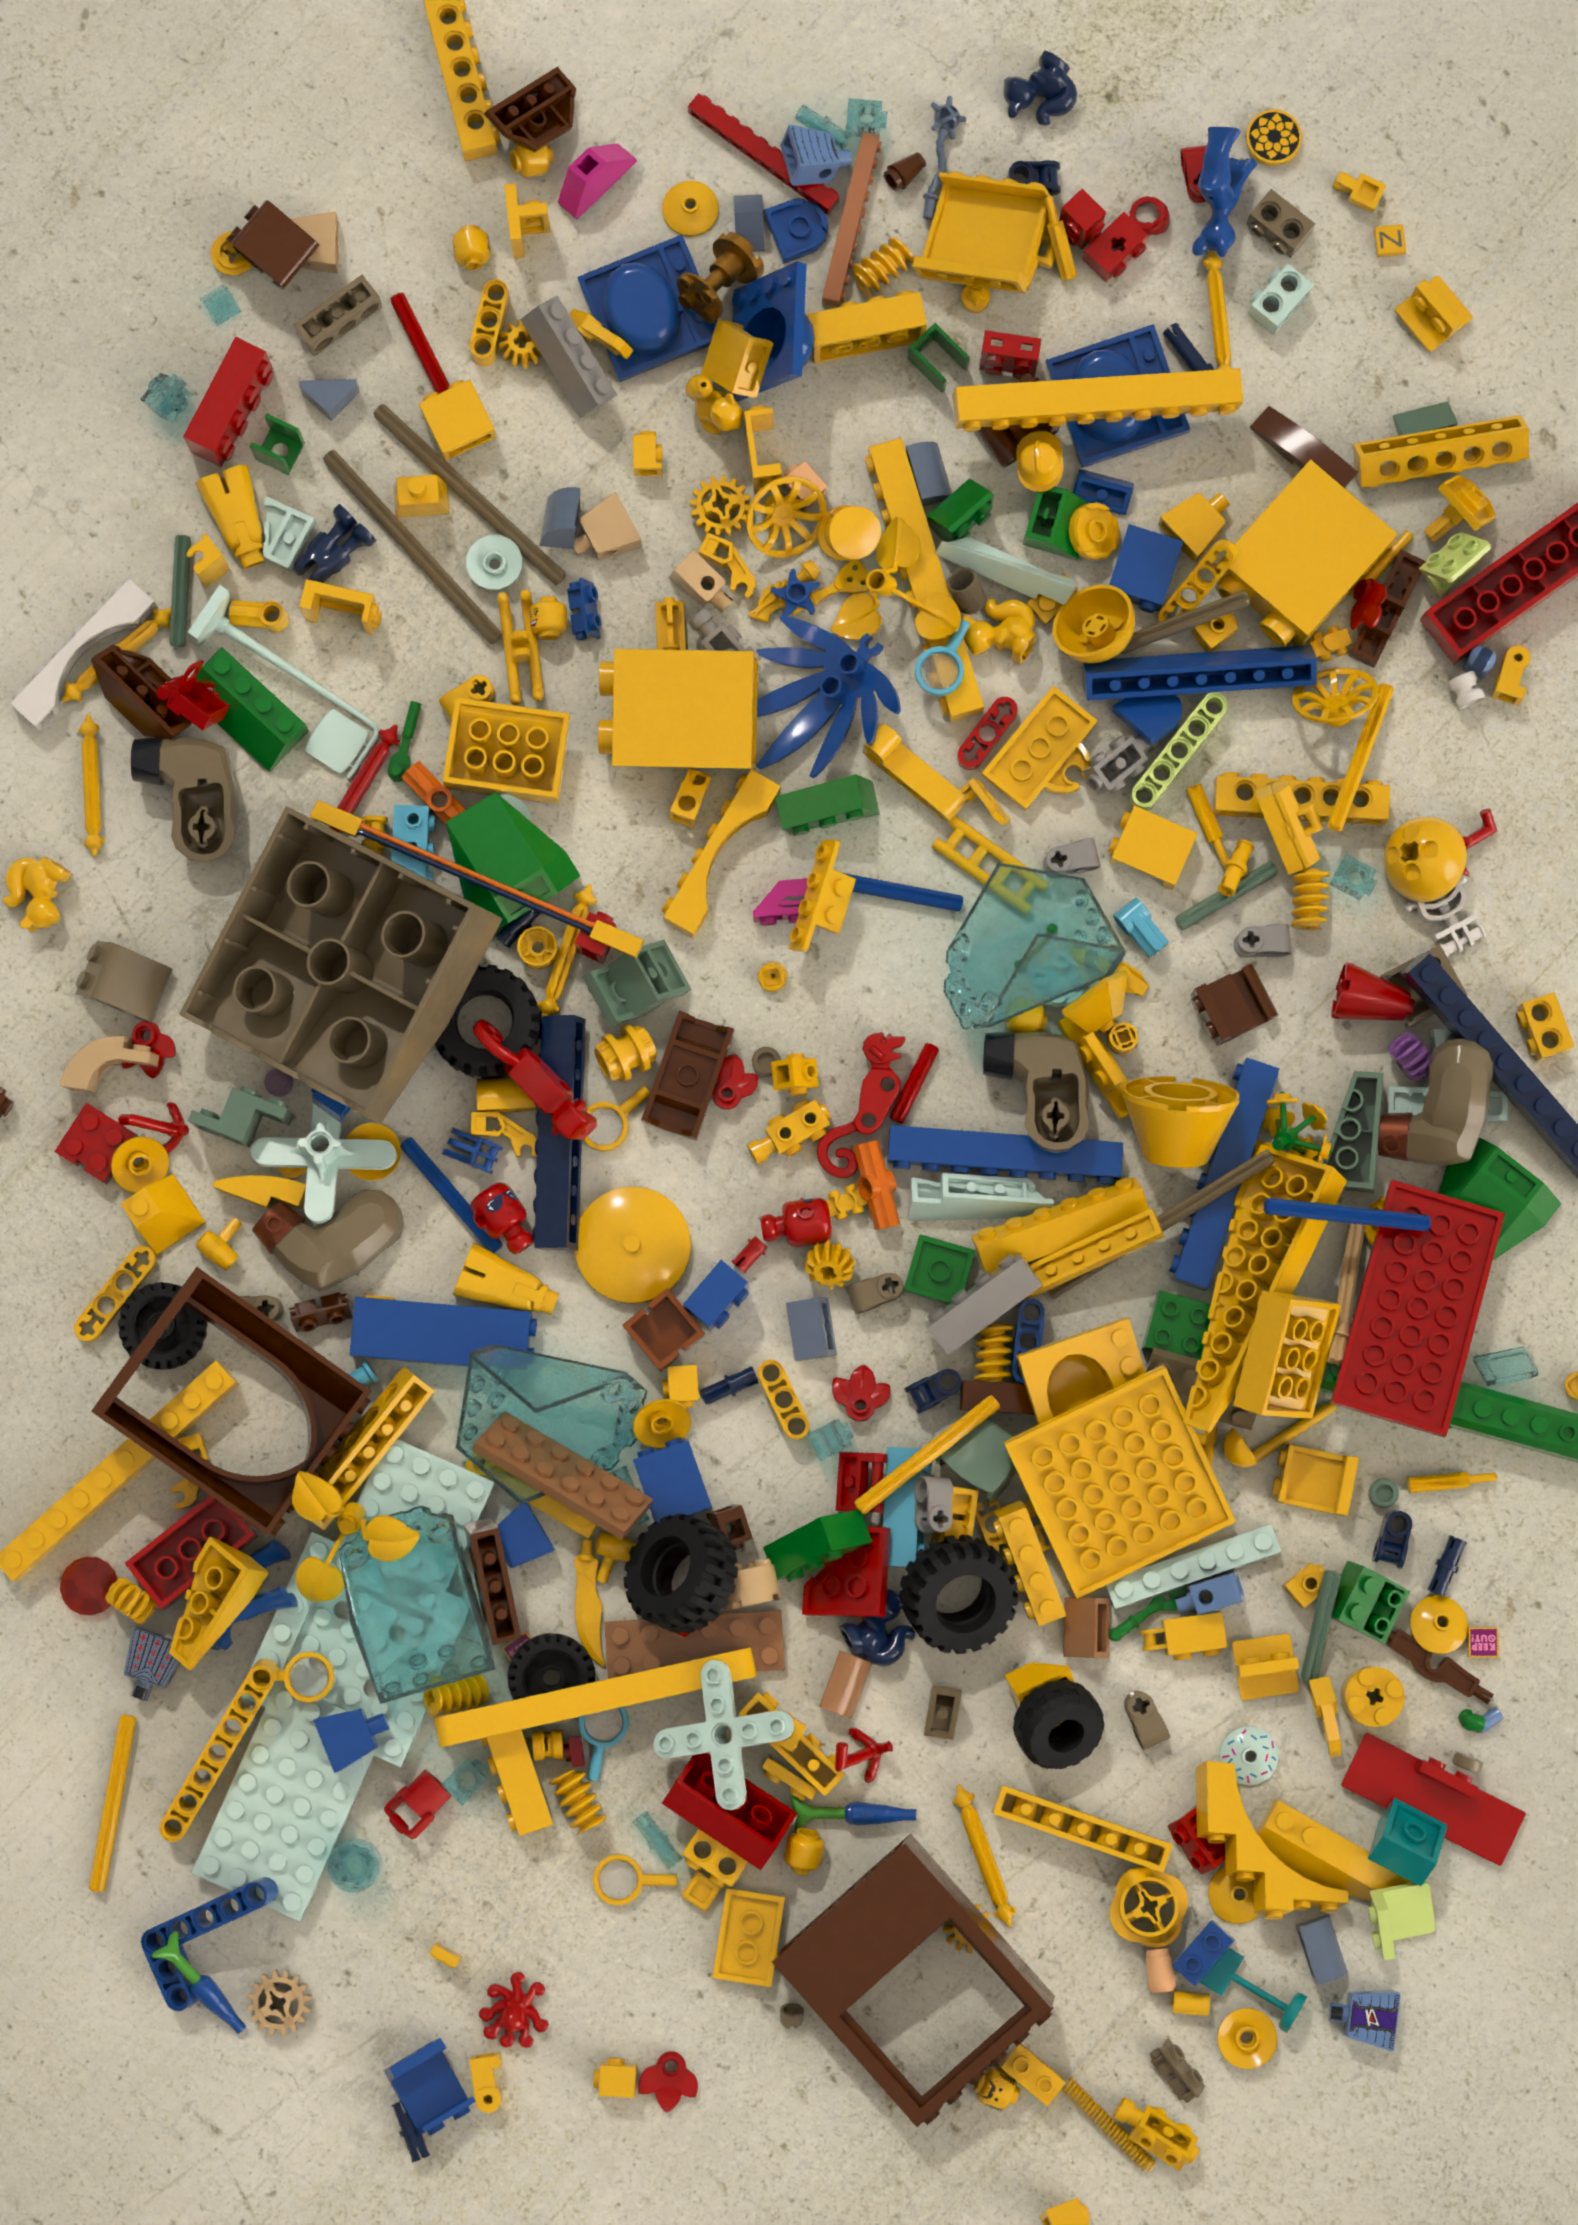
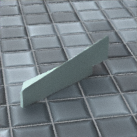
M969 536L951 542L941 541L935 552L936 555L964 568H969L984 577L1033 599H1036L1038 594H1041L1065 605L1076 587L1075 580L1044 571Z
M942 1173L940 1183L911 1178L907 1219L909 1221L1022 1218L1033 1214L1036 1209L1053 1207L1054 1200L1052 1198L1045 1199L1035 1190L1036 1185L1028 1178Z

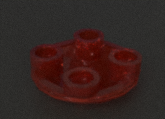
M98 1557L77 1559L66 1567L61 1577L60 1592L62 1599L71 1610L80 1615L93 1616L104 1612L111 1606L106 1601L105 1596L109 1592L110 1586L117 1581L118 1577L110 1564Z

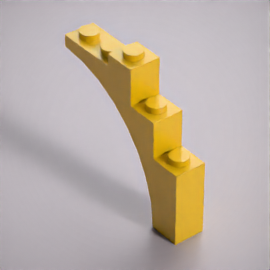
M1206 1761L1196 1767L1197 1838L1208 1839V1843L1211 1844L1225 1843L1226 1876H1235L1236 1880L1240 1882L1253 1881L1254 1914H1263L1265 1919L1279 1920L1283 1919V1915L1293 1910H1308L1310 1907H1320L1321 1912H1337L1339 1907L1349 1903L1348 1891L1326 1887L1304 1878L1287 1867L1267 1848L1254 1830L1244 1810L1237 1788L1234 1763Z

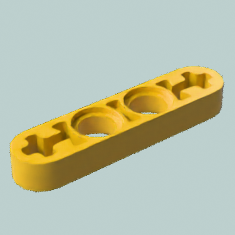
M1219 540L1210 548L1164 604L1158 614L1159 622L1169 619V613L1177 605L1181 607L1177 615L1193 610L1199 605L1236 559L1237 549L1232 542ZM1223 550L1227 551L1226 557L1216 565L1214 560ZM1203 568L1210 570L1213 574V580H1202L1199 576V570ZM1182 590H1193L1196 594V600L1192 602L1185 600L1182 596Z
M147 1246L135 1247L74 1324V1332L79 1339L85 1342L97 1340L125 1306L126 1300L133 1295L157 1264L156 1253ZM148 1252L147 1258L150 1263L147 1266L145 1264L140 1265L137 1271L142 1274L138 1278L134 1272L126 1268L129 1264L135 1268L139 1262L136 1256L139 1253L144 1255ZM123 1274L130 1275L133 1280L131 1288L126 1291L120 1290L117 1286V1280ZM105 1297L112 1298L115 1304L113 1311L108 1314H103L99 1310V1302ZM93 1310L97 1316L104 1318L105 1321L101 1324L97 1320L92 1326L95 1330L94 1334L87 1333L84 1336L82 1334L84 1329L81 1326L84 1322L88 1324L92 1322L95 1317L91 1316L90 1313Z

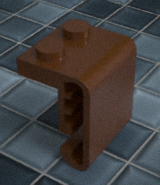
M265 200L260 208L254 205L244 218L248 222L242 230L236 226L226 240L230 244L226 250L234 257L238 253L260 273L265 272L274 280L273 284L280 289H284L319 247V244L274 204Z
M1030 373L1019 379V383L1040 381L1037 377L1034 379ZM1038 423L1036 427L1022 428L1021 425H1009V428L1003 430L981 427L977 432L1001 466L1006 468L1017 461V445L1022 438L1036 431H1047L1055 435L1059 431L1060 426Z
M1249 964L1241 968L1240 971L1232 975L1228 974L1208 985L1203 984L1195 988L1191 993L1193 1007L1198 1014H1201L1205 1022L1206 1032L1212 1040L1214 1039L1217 1046L1279 1015L1253 964Z

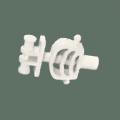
M1462 875L1457 885L1452 889L1451 895L1447 898L1443 896L1434 900V904L1414 901V903H1407L1405 905V909L1409 912L1417 909L1419 917L1424 922L1439 923L1446 921L1445 923L1449 927L1432 937L1434 942L1447 936L1449 937V942L1444 945L1440 944L1446 957H1449V954L1455 951L1458 953L1462 952V945L1465 943L1471 947L1475 945L1474 941L1487 937L1481 924H1478L1476 928L1470 931L1467 928L1469 924L1479 919L1477 913L1460 922L1456 919L1457 916L1455 914L1463 907L1467 900V894L1461 884L1466 883L1468 880L1466 875ZM1458 895L1459 902L1456 908L1452 909L1449 906V902ZM1438 909L1440 910L1441 915L1434 916L1430 915L1428 912ZM1458 930H1460L1463 938L1459 939L1457 934L1455 933Z

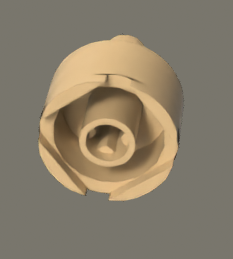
M770 1559L746 1564L747 1569L744 1570L742 1564L735 1565L738 1567V1578L734 1579L736 1588L734 1594H730L728 1598L730 1602L723 1611L781 1600L775 1566L771 1564Z

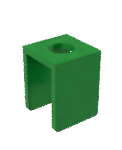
M934 323L909 347L907 359L942 393L946 388V378L920 352L934 340L965 371L969 368L970 357Z
M266 414L264 418L270 430L262 446L251 443L250 449L255 460L289 475L305 445V441L300 429ZM278 443H283L288 447V454L282 457L273 453L272 448Z

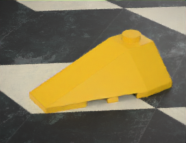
M214 1537L208 1538L194 1562L192 1572H195L191 1589L186 1591L184 1599H187L184 1615L178 1619L169 1654L188 1670H192L251 1602L269 1573L249 1555Z

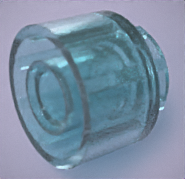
M350 1839L339 1844L332 1851L328 1860L330 1879L338 1888L347 1892H359L371 1886L378 1879L382 1868L379 1851L372 1843L363 1839ZM351 1857H357L362 1862L363 1867L358 1874L348 1870L347 1862Z

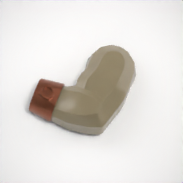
M1461 1038L1447 1040L1434 1048L1429 1058V1089L1424 1101L1423 1111L1416 1115H1413L1412 1112L1383 1113L1379 1124L1378 1155L1407 1162L1410 1160L1433 1165H1453L1469 1161L1476 1149L1489 1112L1490 1084L1494 1063L1488 1051L1474 1041Z
M365 1189L353 1194L338 1211L333 1213L329 1221L316 1224L314 1227L306 1225L304 1223L305 1218L283 1201H280L254 1225L252 1232L269 1254L274 1253L287 1271L303 1284L319 1292H324L365 1269L379 1254L392 1246L400 1238L404 1223L402 1211L392 1197L383 1191Z

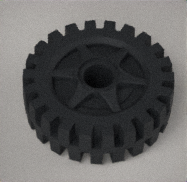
M163 1282L143 1286L142 1289L136 1290L126 1300V1304L120 1312V1319H118V1333L124 1349L130 1356H132L176 1296L181 1286ZM184 1305L170 1323L169 1330L162 1334L141 1364L160 1370L174 1369L185 1365L203 1347L204 1339L207 1336V1321Z
M558 1633L537 1635L526 1641L514 1654L508 1669V1687L513 1700L592 1683L596 1680L594 1664L587 1650L573 1638ZM548 1670L557 1671L560 1674L559 1682L555 1685H547L543 1681L545 1672Z

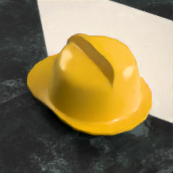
M1047 431L1029 433L1021 439L1016 451L1017 472L1020 482L1025 488L1033 492L1051 490L1059 483L1063 475V457L1060 440L1054 434Z

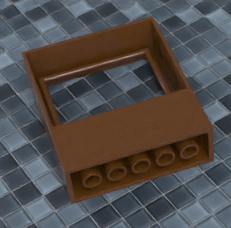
M911 1833L782 1947L772 1961L774 1966L916 2127L923 2122L926 2125L930 2124L940 2114L939 2110L945 2102L948 2105L954 2103L962 2095L961 2090L968 2082L972 2086L985 2074L983 2071L987 2068L988 2064L992 2063L994 2066L1007 2055L1006 2051L1012 2043L1016 2046L1022 2043L1029 2036L1028 2031L1032 2028L1031 2026L1035 2023L1038 2026L1042 2025L1052 2015L1051 2011L1054 2008L1052 2005L1055 1995ZM949 1920L1023 2003L1024 2007L921 2096L846 2010Z

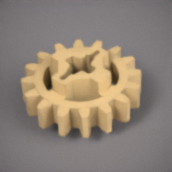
M275 1969L272 1971V1978H269L264 1973L261 1975L262 1984L259 1982L252 1984L256 1992L247 1994V1998L253 2000V2004L248 2005L246 2009L249 2011L254 2010L255 2015L250 2019L251 2022L259 2020L261 2023L258 2030L261 2031L267 2026L271 2036L274 2035L276 2029L280 2030L281 2036H285L287 2034V2027L295 2032L298 2030L296 2021L304 2024L307 2019L302 2015L303 2012L307 2013L312 2010L310 2006L305 2005L306 2001L312 1999V1995L304 1994L308 1984L306 1983L301 1986L298 1984L301 1977L299 1974L293 1979L289 1978L290 1970H285L283 1975L279 1976L278 1970ZM275 1983H285L292 1988L290 1990L281 1989ZM263 1990H265L267 1996L266 2003L263 2007H260V1997ZM275 1995L279 1999L285 1998L284 2010L280 2006L277 2008L273 2006V2003L276 2001ZM298 1998L299 2007L294 2016L292 2005L293 2001ZM267 2016H277L283 2022H273L269 2020Z

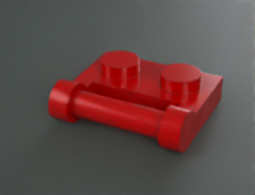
M839 1452L835 1511L848 1512L858 1510L854 1502L867 1492L869 1462H872V1488L883 1479L884 1463H887L888 1454ZM880 1502L869 1513H884V1504Z

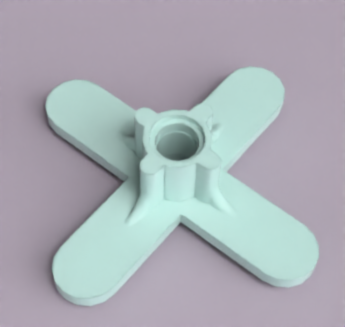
M314 1103L311 1132L306 1138L263 1137L256 1140L252 1145L251 1156L256 1164L263 1167L307 1168L304 1210L311 1222L321 1224L329 1221L334 1213L338 1169H388L396 1162L397 1153L393 1144L385 1140L340 1139L342 1122L340 1123ZM321 1145L328 1146L324 1152H315Z
M711 1660L701 1670L706 1722L663 1729L656 1734L653 1746L658 1756L667 1759L710 1753L717 1802L726 1810H736L746 1800L741 1749L743 1747L788 1739L793 1733L794 1722L793 1718L784 1711H771L737 1717L730 1669L721 1660ZM728 1728L732 1732V1738L729 1742L725 1737Z

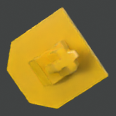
M1458 474L1443 482L1437 488L1450 504L1443 510L1444 513L1430 524L1424 532L1432 542H1437L1454 526L1458 527L1464 520L1476 531L1494 520L1496 514L1490 500L1475 483Z

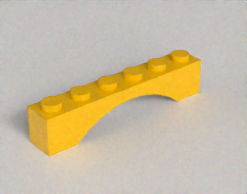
M752 769L747 776L742 774L735 786V789L738 790L733 800L727 799L720 812L723 815L718 825L713 823L706 835L709 841L704 849L699 847L691 860V863L694 864L689 874L683 873L676 886L679 888V891L675 898L669 897L663 906L662 912L665 913L663 916L664 922L693 939L708 916L707 882L717 854L738 830L755 820L766 817L776 801L775 796L781 793L780 785Z

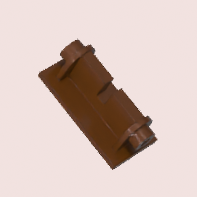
M337 1292L320 1297L322 1307L318 1308L315 1299L294 1303V1307H290L289 1310L291 1314L290 1320L296 1333L300 1331H313L317 1327L327 1324H340L346 1319L353 1318L348 1306L347 1293L341 1294Z

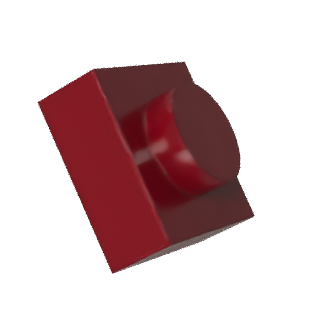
M581 1735L569 1737V1744H564L566 1762L571 1761L572 1768L585 1766Z

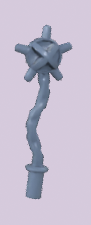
M947 96L946 104L939 106L935 102L931 103V107L935 110V124L931 127V130H940L936 140L938 171L928 188V193L923 195L925 199L923 219L933 220L936 201L939 200V196L936 195V189L941 183L938 175L939 172L945 173L944 140L947 133L951 140L955 139L954 129L958 126L959 122L966 121V117L960 116L957 108L952 105V96Z

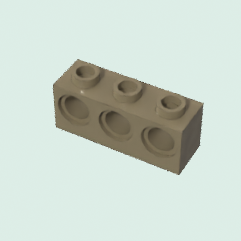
M362 274L293 325L299 338L312 355L316 356L381 309L382 303L379 295Z

